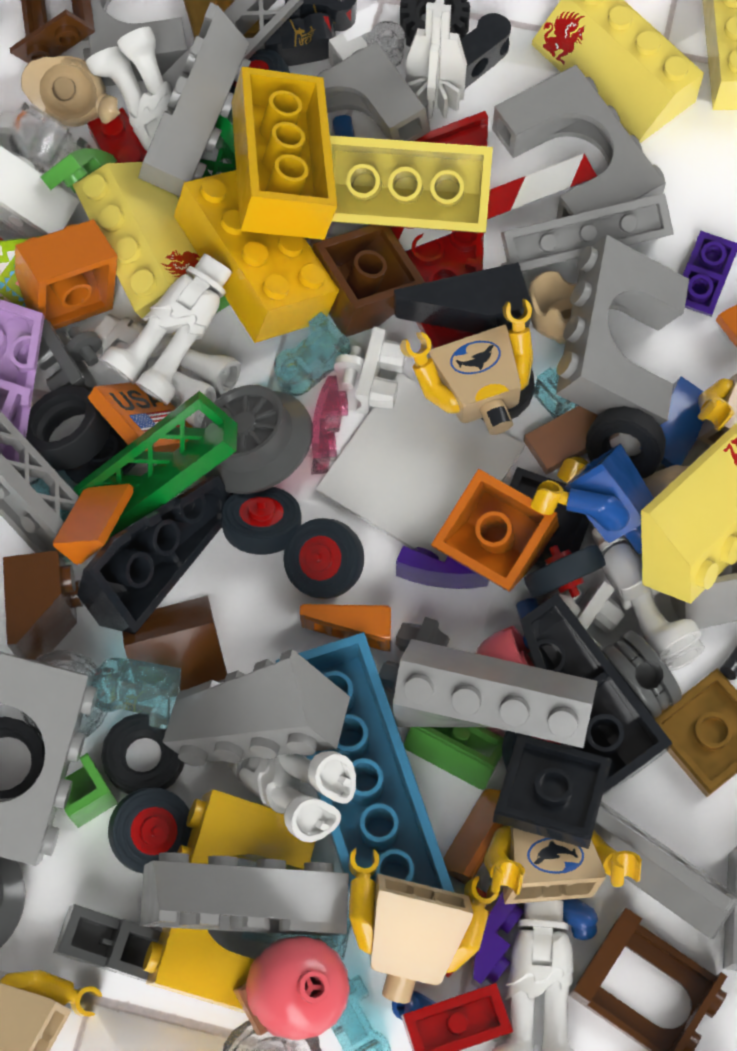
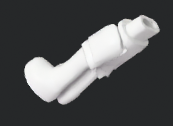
M149 26L141 27L125 34L117 41L118 46L101 50L86 60L87 67L93 75L109 77L118 87L128 108L129 122L146 151L149 149L164 111L168 110L167 106L172 95L171 83L163 81L155 56L156 38ZM130 60L136 66L148 92L142 94Z
M205 253L195 267L188 266L186 269L187 274L180 276L174 281L160 300L150 307L151 311L142 318L147 324L127 348L109 347L100 357L104 364L132 384L136 383L145 393L166 405L169 404L174 396L175 389L172 380L181 361L194 341L201 339L204 332L208 329L218 311L220 298L226 293L223 286L233 273L225 265ZM165 334H174L154 365L143 372L149 358Z
M108 314L94 332L98 334L102 341L103 352L109 347L125 349L137 338L145 324L133 322L129 317L121 320L112 314ZM165 334L149 358L143 372L154 365L174 336L173 334ZM189 348L180 366L195 373L204 382L176 371L172 380L175 389L174 394L183 404L200 391L214 403L217 399L216 393L223 395L232 390L236 385L241 372V364L238 360L227 355H208ZM197 410L185 420L192 426L200 428L205 415L200 410Z
M594 528L592 531L594 541L601 550L606 563L602 570L609 583L615 589L623 610L632 608L635 612L643 638L657 652L670 671L678 670L698 658L704 652L705 646L699 639L702 632L692 619L668 622L653 598L654 595L660 592L642 585V559L634 551L632 546L628 545L624 536L608 543L597 529Z
M335 751L320 752L312 760L306 758L305 755L294 753L278 755L275 759L255 757L241 759L238 763L228 762V767L233 771L234 777L243 783L252 794L260 798L266 807L271 808L277 813L284 814V823L289 832L304 842L312 843L323 839L333 832L341 821V814L339 810L325 801L301 792V781L312 786L320 794L341 804L351 801L356 790V773L353 763L347 756Z
M564 901L529 902L524 905V919L518 920V928L520 930L514 941L510 974L505 985L508 986L505 1001L511 998L510 1023L513 1032L507 1034L505 1042L492 1049V1051H534L535 998L544 992L541 1051H574L569 1045L567 1025L569 986L573 984L572 973L574 972L573 952L570 939L565 933L568 931L569 924L563 922Z

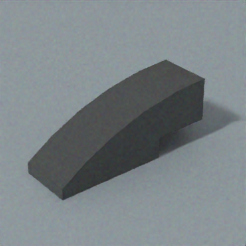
M73 904L69 906L53 953L146 982L149 972L143 971L144 959L152 941L158 943L161 931Z

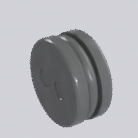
M627 631L620 636V640L602 650L654 720L662 714L663 710L675 705L682 699L681 689L667 665L651 645L635 631Z

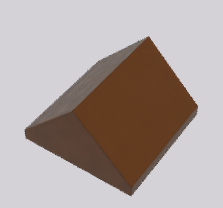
M208 595L155 609L136 634L122 631L124 649L138 697L145 690L148 691L140 699L141 704L177 695L179 692L210 680L219 683L225 682L227 670Z

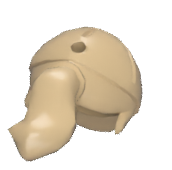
M73 56L42 57L30 61L22 72L21 88L33 105L38 107L42 114L57 124L78 127L87 124L98 116L102 123L107 124L120 114L117 98L106 94V87L102 77L93 75L89 71L86 61Z

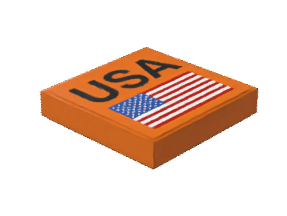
M131 382L95 386L87 397L128 445L176 409L171 402L168 405L163 404L141 390L136 383L132 384ZM185 420V427L193 428L192 425ZM159 439L154 443V452H174L180 447V439Z

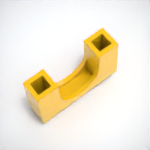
M212 789L203 794L201 800L196 798L193 801L186 826L192 828L187 846L181 845L177 853L189 854V863L208 864V856H231L254 862L257 859L285 860L286 869L304 870V863L311 861L316 841L312 843L304 842L293 836L284 823V814L277 813L269 807ZM162 927L158 943L152 941L149 945L144 959L143 971L149 972L146 980L147 985L245 1013L233 990L247 982L250 966L255 959L223 948L212 938L208 930Z

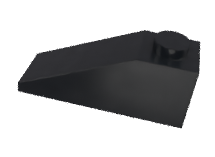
M519 262L394 290V314L396 318L475 334L505 324L508 332L512 329V323L507 321L503 315V306L507 301L510 302V313L515 319L520 318L524 313L522 299H526L531 304V307L533 306ZM530 319L525 322V327H529Z

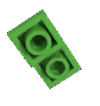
M83 148L70 153L40 177L50 190L63 181L67 188L70 187L76 193L72 186L74 183L106 163H115L117 160L108 152L93 148Z

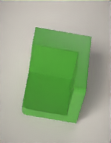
M88 753L79 758L84 766L65 778L72 781V788L64 810L77 828L118 804L111 789Z

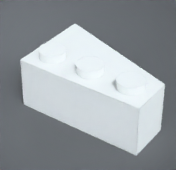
M0 146V229L18 238L44 236L62 230L66 227L80 200L71 195L69 189L62 183L50 190L40 176L42 174L35 170V166L29 160L21 156H15Z

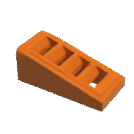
M300 605L302 628L339 639L364 632L369 647L391 652V607L389 605Z

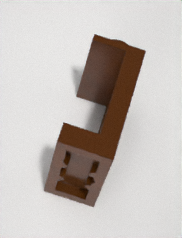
M20 0L25 38L9 49L11 54L26 63L42 57L60 56L95 32L91 0H71L73 13L65 9L49 21H47L45 0Z
M625 908L616 919L569 996L648 1051H694L702 1037L695 1030L705 1014L713 1018L721 1007L727 993L720 988L728 976L722 972L715 976L640 925L643 918ZM625 947L679 983L686 990L690 998L691 1010L687 1020L681 1026L674 1029L657 1026L600 987Z

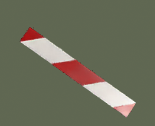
M584 153L490 189L487 220L597 177ZM391 227L392 232L405 251L412 249L413 240L422 233L423 236L417 241L416 247L457 232Z

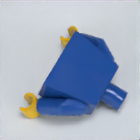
M621 443L590 463L579 456L564 460L557 476L567 483L565 488L568 492H565L558 483L551 480L544 481L538 486L531 502V507L535 511L545 515H552L558 503L566 505L567 511L585 514L606 542L611 543L624 535L637 554L642 553L641 510L654 497Z

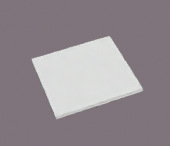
M398 372L393 379L398 381L394 408L373 407L315 491L413 550L416 547L428 549L435 553L440 561L445 562L447 555L433 548L431 543L477 470L481 469L496 479L503 481L526 444L505 432L497 435L489 434L486 424L482 419L469 423L460 422L456 414L447 413L427 400L418 382Z

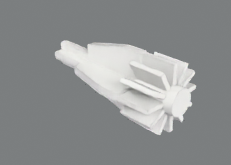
M436 0L435 3L427 2L425 29L417 28L405 62V81L423 106L428 107V119L431 120L434 109L440 110L443 119L447 118L448 106L457 112L460 100H464L467 62L459 34L450 33L451 5H445L444 0Z

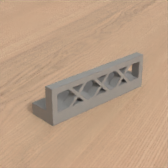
M235 0L224 13L242 35L259 20L260 31L253 38H246L249 46L244 58L249 60L304 3L303 0H289L280 10H268L277 0ZM264 20H270V21L264 26ZM192 45L162 75L164 82L169 81L171 83L172 92L179 75L182 76L184 73L183 69Z
M663 193L501 232L507 262L501 263V266L519 262L521 271L579 258L587 246H593L605 235H609L627 246L674 235L666 195Z
M0 411V444L12 446L19 453V462L7 460L0 453V515L35 553L55 551L57 549L53 546V540L64 523L60 518V509L71 511L79 496ZM29 476L42 479L49 486L50 495L37 493L30 485Z
M601 801L594 830L616 851H631L638 854L642 859L640 882H635L634 879L628 876H624V878L705 936L714 939L737 905V895Z

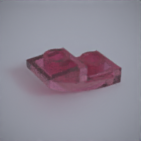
M336 375L327 377L316 403L312 425V443L310 446L311 475L328 472L330 458L337 456L335 432L340 431L342 416H348L346 390H338Z

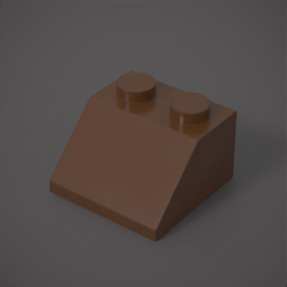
M370 225L313 244L312 250L339 289L329 315L343 338L378 327L394 315L395 289L425 283L389 226Z
M58 550L3 557L7 646L16 656L44 662L77 624L76 608L83 607V603L77 596L80 580L75 581L73 566L65 564Z

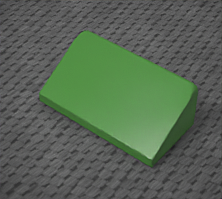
M410 727L404 742V748L474 787L484 790L502 758L503 737L484 727Z

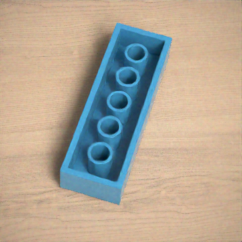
M359 633L298 653L350 696L337 749L315 751V754L306 756V758L312 760L320 752L335 751L347 756L354 766L356 790L353 799L348 803L341 804L316 791L319 799L334 806L341 814V821L336 829L330 833L342 872L349 873V894L351 880L356 877L349 870L348 863L351 852L355 848V862L361 868H369L373 865V850H376L379 854L380 860L377 870L371 876V879L375 882L377 874H382L454 892L365 633Z

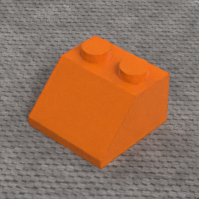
M94 219L80 224L69 225L62 230L41 237H32L23 243L15 245V275L26 308L43 313L45 316L44 320L50 321L55 330L113 309L117 254Z
M478 469L431 543V546L510 592L538 561L559 527L556 512L552 515H545L535 511L531 507L533 499Z

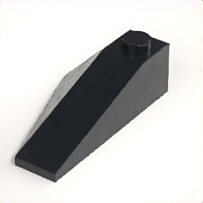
M211 475L113 535L83 569L77 596L99 626L136 634L222 528V510L225 502L231 495L225 490V485L218 475Z
M558 593L520 619L535 667L598 681L584 747L560 744L612 759L603 796L635 776L669 751L673 744Z

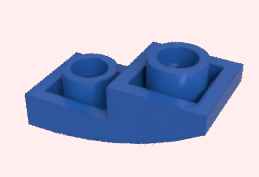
M682 376L673 384L668 421L660 425L666 438L665 454L661 462L665 467L682 465L704 421L697 417L701 412L698 405V397L704 391Z

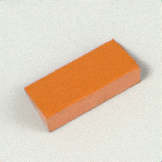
M128 483L90 487L83 490L53 540V546L74 564L78 565L85 562L105 545L130 500L134 487Z
M486 789L483 791L443 857L448 874L465 885L476 876L482 866L484 856L495 831L504 826L493 822L494 811L501 790Z

